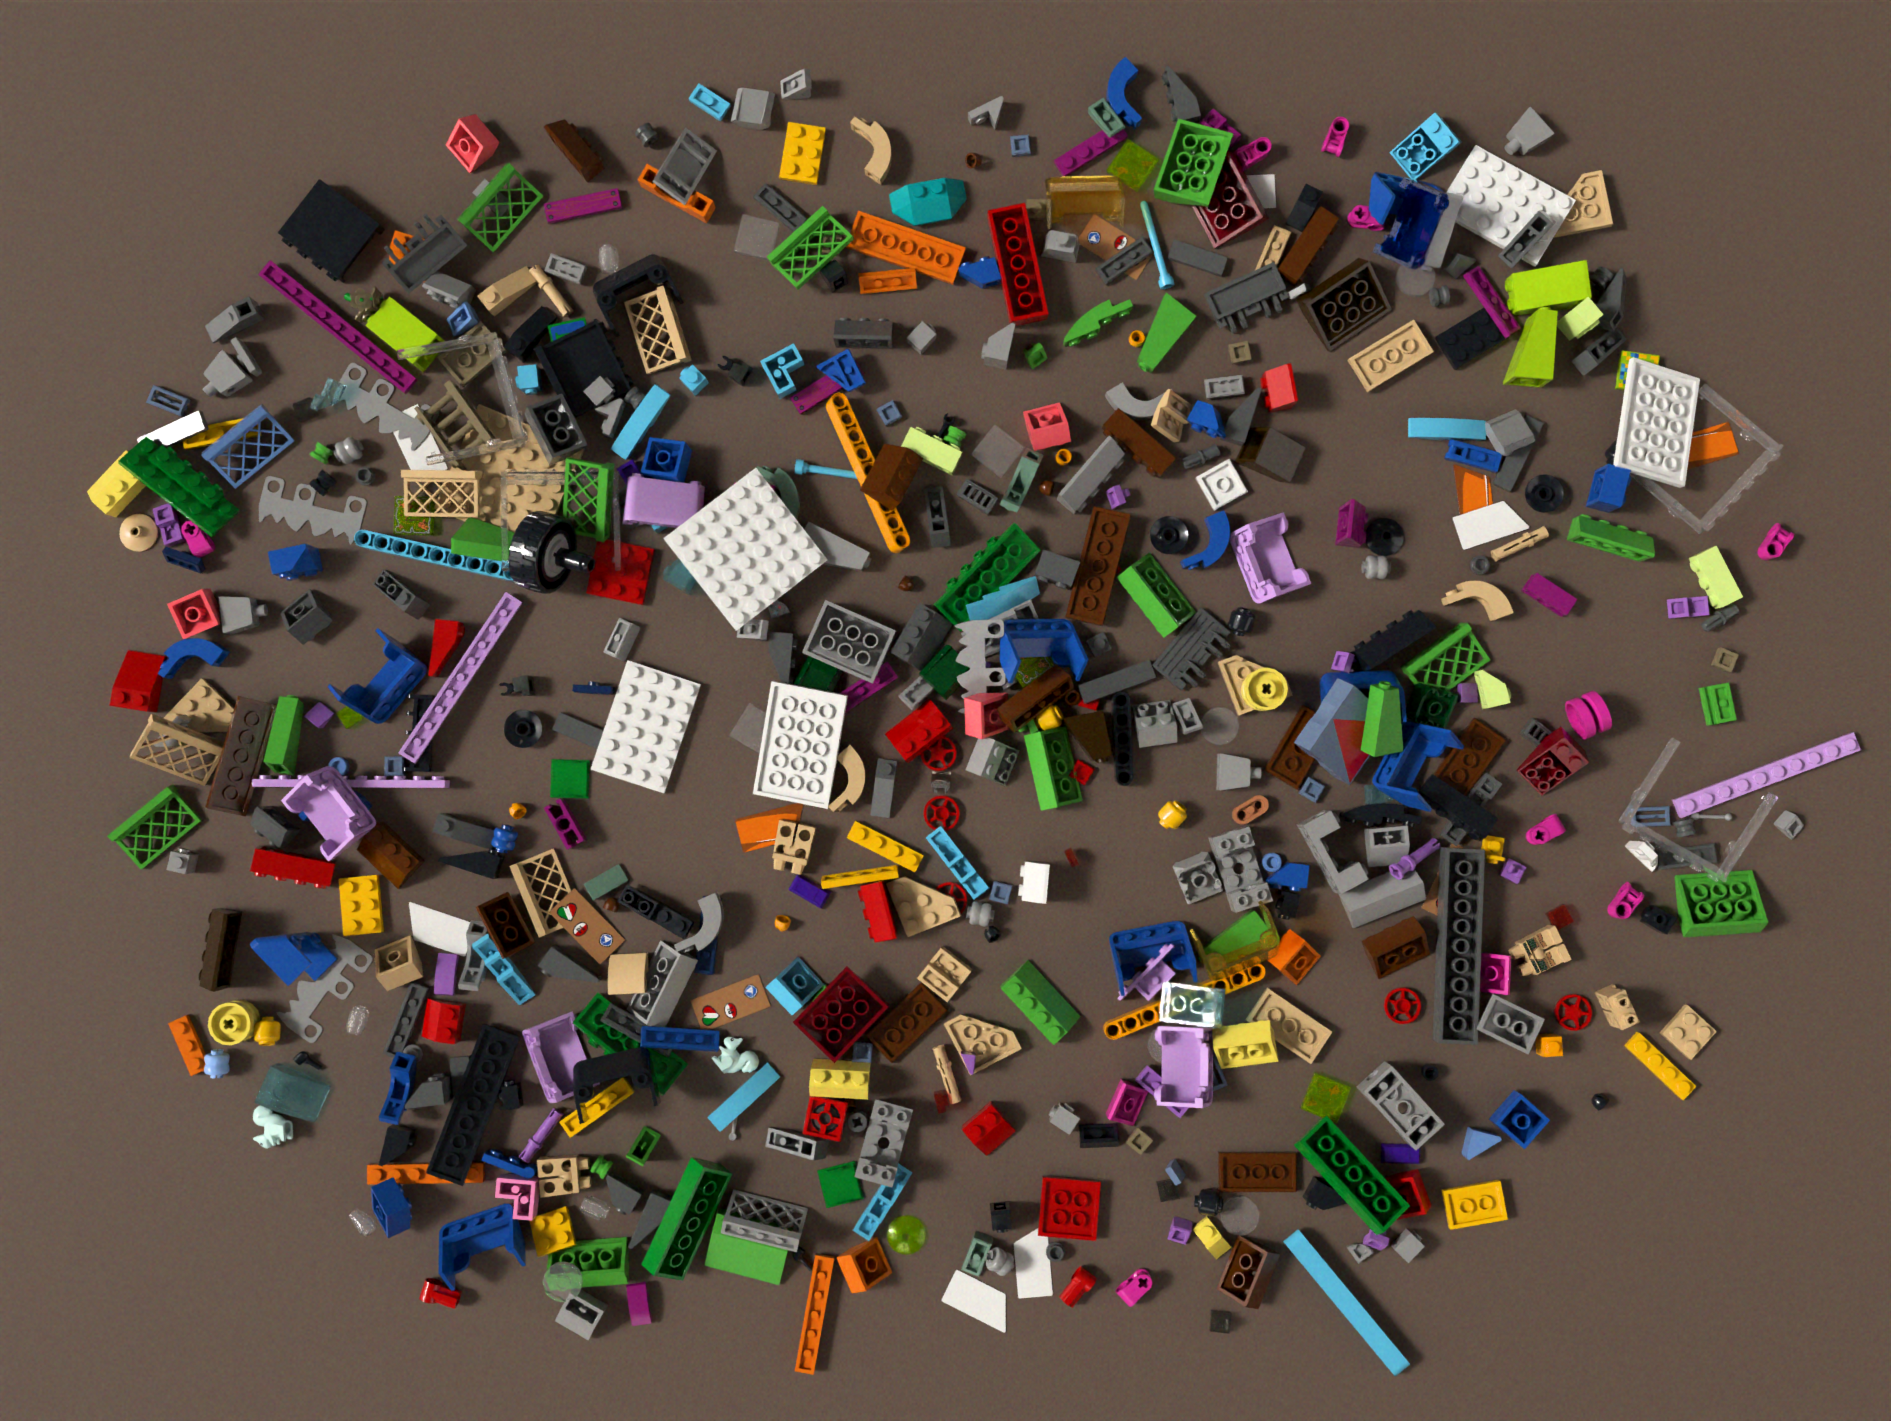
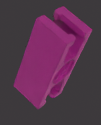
M1538 573L1532 574L1521 590L1560 617L1568 615L1577 601L1575 597Z
M560 798L556 800V803L560 805L564 813L562 816L557 817L551 804L544 807V810L564 846L569 850L577 845L576 843H571L568 832H575L579 838L576 841L577 844L585 842L587 838L566 800ZM565 818L570 822L568 829H564L561 825L562 820Z

